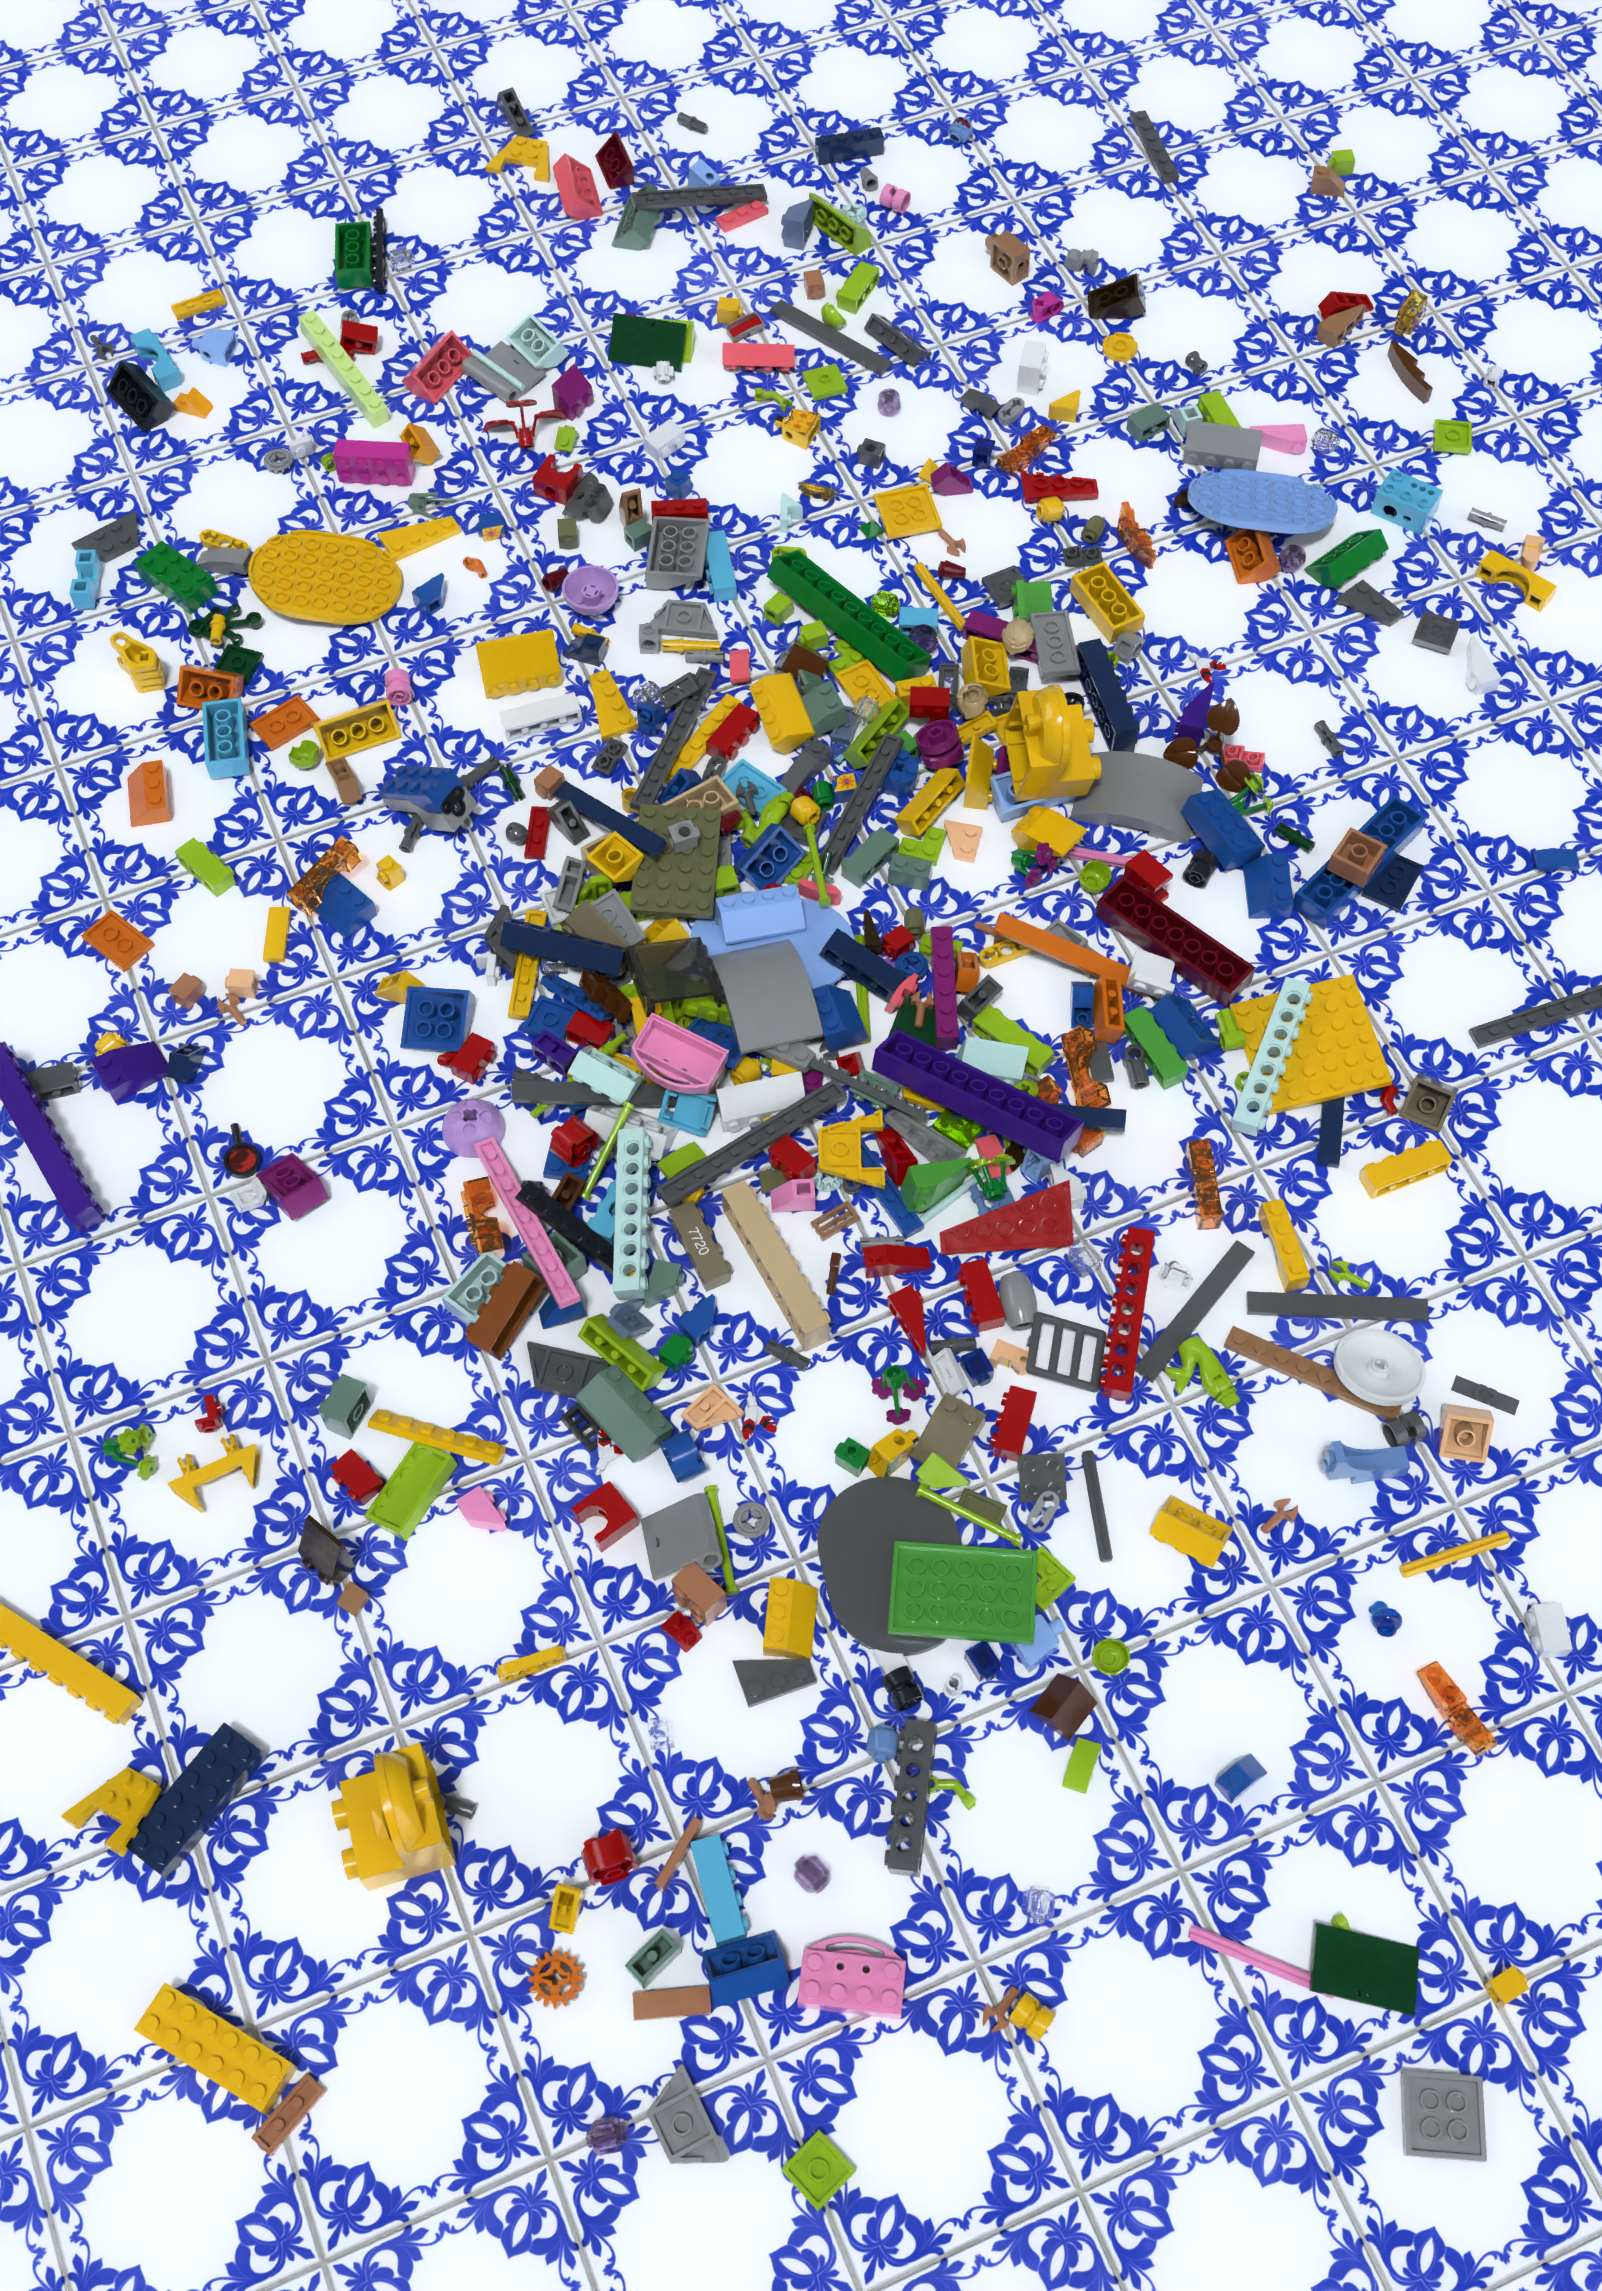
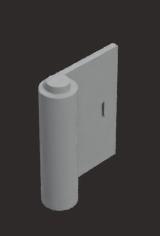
M502 341L498 342L484 356L525 384L523 391H520L472 356L464 359L462 363V371L505 402L518 400L546 375L544 370L536 369L524 356Z
M693 1494L640 1519L651 1575L654 1581L696 1561L705 1569L716 1568L722 1563L723 1557L709 1498L705 1494Z

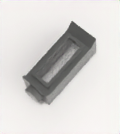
M939 663L938 687L950 688L949 703H953V713H957L956 695L958 693L959 664Z

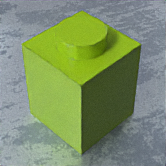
M1352 149L1332 151L1327 166L1332 167L1339 176L1352 175L1356 161Z
M777 592L763 605L764 618L777 627L793 614V601L780 592Z
M821 620L800 626V635L797 636L799 642L814 650L828 646V632Z

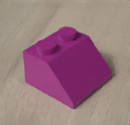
M575 364L570 366L551 385L554 409L562 410L565 413L566 419L570 421L579 416L594 400L592 385Z

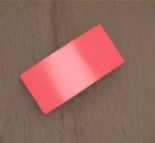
M749 648L730 651L731 683L742 684L750 681Z
M1225 744L1223 754L1226 764L1233 759H1239L1248 765L1251 772L1262 773L1266 758L1264 752L1245 751V746Z
M802 878L798 882L799 895L818 901L819 892L817 884ZM825 882L827 894L831 899L829 905L839 906L841 903V891L836 886Z
M914 973L899 985L887 1002L884 1011L892 1013L896 1007L900 1008L904 1000L903 996L914 995L918 984L915 983L918 974Z
M995 1134L974 1140L979 1158L988 1157L991 1160L998 1154H1005ZM987 1165L991 1179L1001 1177V1166ZM1010 1166L1005 1167L1006 1175L1011 1174Z

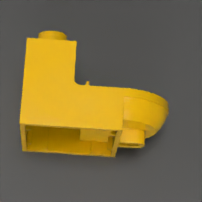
M1058 684L1048 685L1041 690L1017 692L1003 727L1015 800L1028 801L1087 795L1093 781L1101 778L1100 758L1098 755L1091 756L1089 743H1093L1095 736L1093 720L1091 718L1084 719L1081 704L1067 705L1065 694Z
M421 1743L390 1752L374 1754L375 1772L339 1782L342 1798L331 1801V1808L337 1830L341 1831L349 1828L353 1847L341 1850L342 1862L348 1880L359 1878L364 1887L371 1891L456 1865L435 1768Z

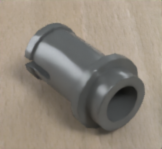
M455 1794L453 1796L448 1795L443 1810H446L447 1814L452 1812L472 1820L477 1804L458 1799Z

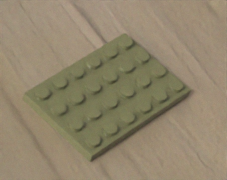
M640 804L638 824L664 838L667 844L654 858L639 850L644 854V858L633 875L630 913L713 919L721 809ZM691 819L693 826H697L700 832L698 847L675 854L668 840L667 827Z

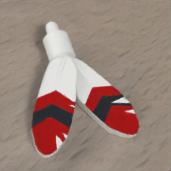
M1187 652V655L1190 656L1189 659L1196 663L1199 675L1206 684L1212 682L1210 670L1218 672L1226 670V665L1220 661L1200 658L1196 653Z
M749 1391L747 1398L749 1408L742 1426L743 1438L749 1440L752 1437L756 1422L767 1432L776 1433L775 1422L757 1405L756 1397Z
M602 1428L599 1429L597 1435L599 1461L595 1467L597 1469L595 1472L596 1476H599L601 1471L604 1472L608 1462L623 1454L616 1444L610 1448V1437Z

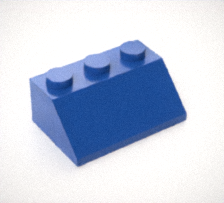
M771 823L733 865V868L746 883L759 891L770 883L780 884L807 852L781 825Z
M1287 853L1265 854L1244 865L1243 876L1248 918H1290L1294 902Z
M331 867L317 878L305 902L311 910L346 940L377 916L373 901L334 867Z
M828 984L812 989L823 1030V1039L828 1052L869 1039L850 991Z
M1166 994L1149 1010L1154 1017L1155 1023L1164 1030L1167 1040L1176 1047L1177 1054L1182 1059L1195 1060L1222 1046L1187 997Z
M775 1930L701 1952L716 2008L728 2006L746 1998H754L759 1994L779 1990L790 1985L784 1957Z

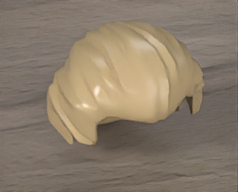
M1025 619L1010 621L1006 628L1003 629L1001 635L1007 652L1010 655H1014L1027 650L1032 645L1035 631Z
M978 682L963 685L956 695L957 708L965 719L980 716L985 711V706L989 702L987 692L981 683Z

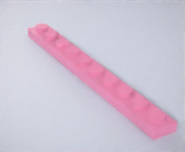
M494 1136L473 1144L476 1154L559 1309L580 1302V1295L538 1217L515 1199L522 1188Z

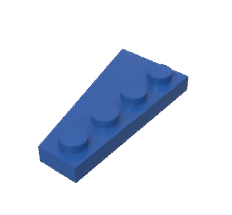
M553 973L542 976L540 984L545 986L548 991L556 993L600 1022L615 1018L611 1012L604 1011L598 1002L590 1001L581 987Z

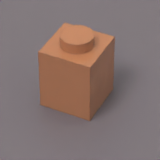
M821 269L803 271V285L807 300L824 298L825 283Z
M548 764L533 779L535 792L540 797H545L551 801L554 798L553 794L565 782L564 773Z
M185 972L168 989L172 1000L188 1011L205 994L202 981L197 976H190Z

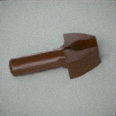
M832 1252L826 1289V1294L828 1295L835 1294L841 1253Z

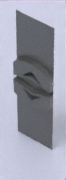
M1456 1375L1451 1388L1454 1392L1514 1416L1520 1400L1500 1393L1496 1389L1488 1388L1486 1385L1475 1383Z

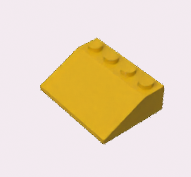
M553 629L475 643L486 699L563 685Z

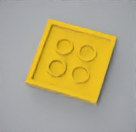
M927 483L873 494V500L888 540L942 529V522Z

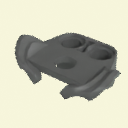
M588 472L574 490L573 495L562 511V515L566 516L569 513L582 516L584 512H587L592 522H599L605 518L613 504V499L606 485L599 483L598 478L593 473ZM584 495L583 498L576 500L577 497Z

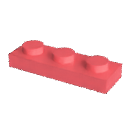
M753 201L716 217V224L726 233L768 215V208L762 201Z

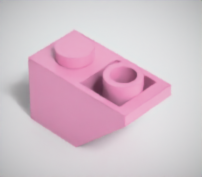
M814 1178L793 1179L770 1191L772 1212L815 1210Z
M480 1485L456 1500L460 1512L471 1527L499 1532L507 1530L505 1514L501 1508L496 1510L492 1504L495 1502L494 1498L488 1490L484 1492Z

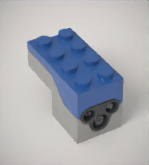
M401 765L395 770V777L387 780L383 784V788L378 792L391 810L416 812L429 830L455 832L477 805L475 799L452 768Z

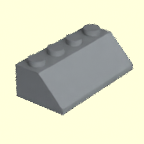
M1190 420L1182 463L1221 469L1256 471L1263 431Z

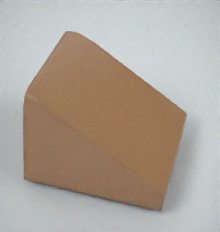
M349 1581L336 1604L356 1617L371 1598L367 1592Z

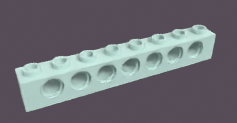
M1290 977L1285 978L1233 1115L1232 1130L1257 1137L1259 1129H1264L1267 1119L1264 1117L1266 1111L1270 1112L1273 1105L1272 1094H1277L1280 1086L1278 1078L1285 1073L1287 1063L1284 1062L1286 1057H1291L1293 1051L1292 1041L1298 1038L1300 1032L1299 1022H1304L1307 1012L1305 1006L1306 1004L1310 1005L1313 997V992H1310L1311 983ZM1282 1037V1038H1284V1039H1283V1040H1278V1039H1276V1038ZM1270 1055H1276V1056H1278V1057H1276V1058H1271V1057H1269V1056H1270ZM1263 1073H1270L1271 1075L1265 1076ZM1257 1091H1263V1092H1265V1093H1263V1094H1257L1256 1092H1257ZM1250 1109H1256V1110H1258V1111H1257V1112H1250L1249 1110H1250Z
M644 1127L618 1130L613 1293L618 1300L645 1298V1290L648 1289V1279L645 1276V1269L649 1267L646 1255V1248H649V1238L646 1235V1230L650 1227V1220L647 1215V1208H650V1197L647 1192L651 1186V1179L648 1174V1168H651V1157L648 1154L649 1148L652 1147V1140ZM638 1170L637 1173L631 1175L633 1171ZM637 1210L636 1213L630 1215L632 1211ZM636 1230L633 1235H629L632 1231ZM636 1251L633 1255L628 1256L630 1252ZM635 1271V1273L632 1276L628 1277V1274L630 1272Z

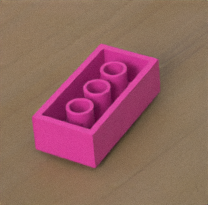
M336 439L333 459L339 482L412 486L415 467L410 443Z

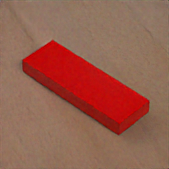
M531 806L528 825L529 835L526 839L524 852L525 859L545 860L551 821L545 810L550 807Z

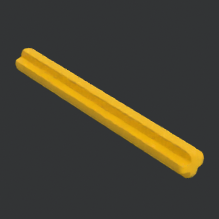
M923 562L916 563L914 571L958 630L962 632L963 625L966 622L965 618Z
M1503 1530L1402 1564L1399 1570L1403 1578H1408L1506 1545L1511 1539L1508 1532Z

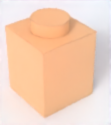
M230 968L229 976L225 977V988L228 989L229 994L235 995L238 998H256L259 984L256 971Z

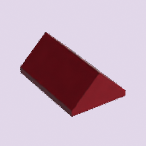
M615 130L595 155L606 183L611 190L634 185L633 164L618 131Z

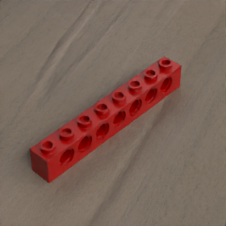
M1129 1226L1127 1234L1122 1235L1121 1247L1125 1248L1124 1254L1120 1253L1118 1259V1267L1122 1268L1121 1274L1117 1273L1115 1279V1286L1119 1288L1118 1294H1113L1111 1305L1115 1307V1314L1110 1313L1108 1325L1112 1327V1334L1107 1333L1105 1347H1109V1353L1104 1354L1102 1367L1106 1368L1105 1375L1101 1374L1099 1388H1103L1102 1397L1129 1401L1131 1397L1155 1231ZM1131 1251H1138L1140 1254L1135 1255ZM1133 1270L1137 1272V1274L1133 1275L1130 1274L1128 1271ZM1126 1290H1131V1291H1133L1135 1294L1130 1295V1294H1127L1125 1291H1126ZM1123 1310H1128V1311H1130L1132 1314L1126 1315V1314H1124L1122 1311H1123ZM1120 1330H1125V1331H1127L1129 1334H1128V1335H1122V1334L1119 1333V1331H1120ZM1121 1350L1126 1355H1118L1115 1351ZM1113 1371H1119V1372H1121L1123 1375H1122V1376H1116V1375H1114L1112 1372H1113Z

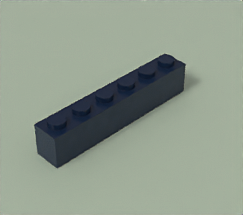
M513 918L504 921L500 946L506 947L508 951L518 952L519 950L526 952V955L530 957H546V961L565 962V965L568 967L576 968L580 966L592 973L600 971L605 973V976L617 978V976L625 972L629 948Z

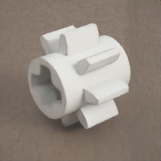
M657 361L656 366H652V375L657 376V381H670V376H674V367L670 366L668 361Z

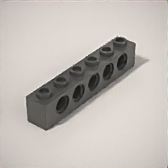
M906 1719V1727H901L900 1741L904 1743L903 1750L898 1751L897 1766H900V1774L895 1775L894 1790L897 1791V1797L891 1803V1815H894L893 1825H889L887 1839L891 1841L890 1850L885 1851L884 1865L888 1866L890 1874L920 1878L938 1733L936 1722ZM914 1744H922L923 1748L920 1752L915 1753L911 1751V1747ZM911 1768L920 1769V1773L916 1777L907 1775ZM910 1792L917 1794L916 1799L912 1802L904 1800L906 1794ZM906 1817L914 1819L913 1824L909 1827L901 1825L902 1820ZM901 1843H910V1849L907 1852L898 1851Z

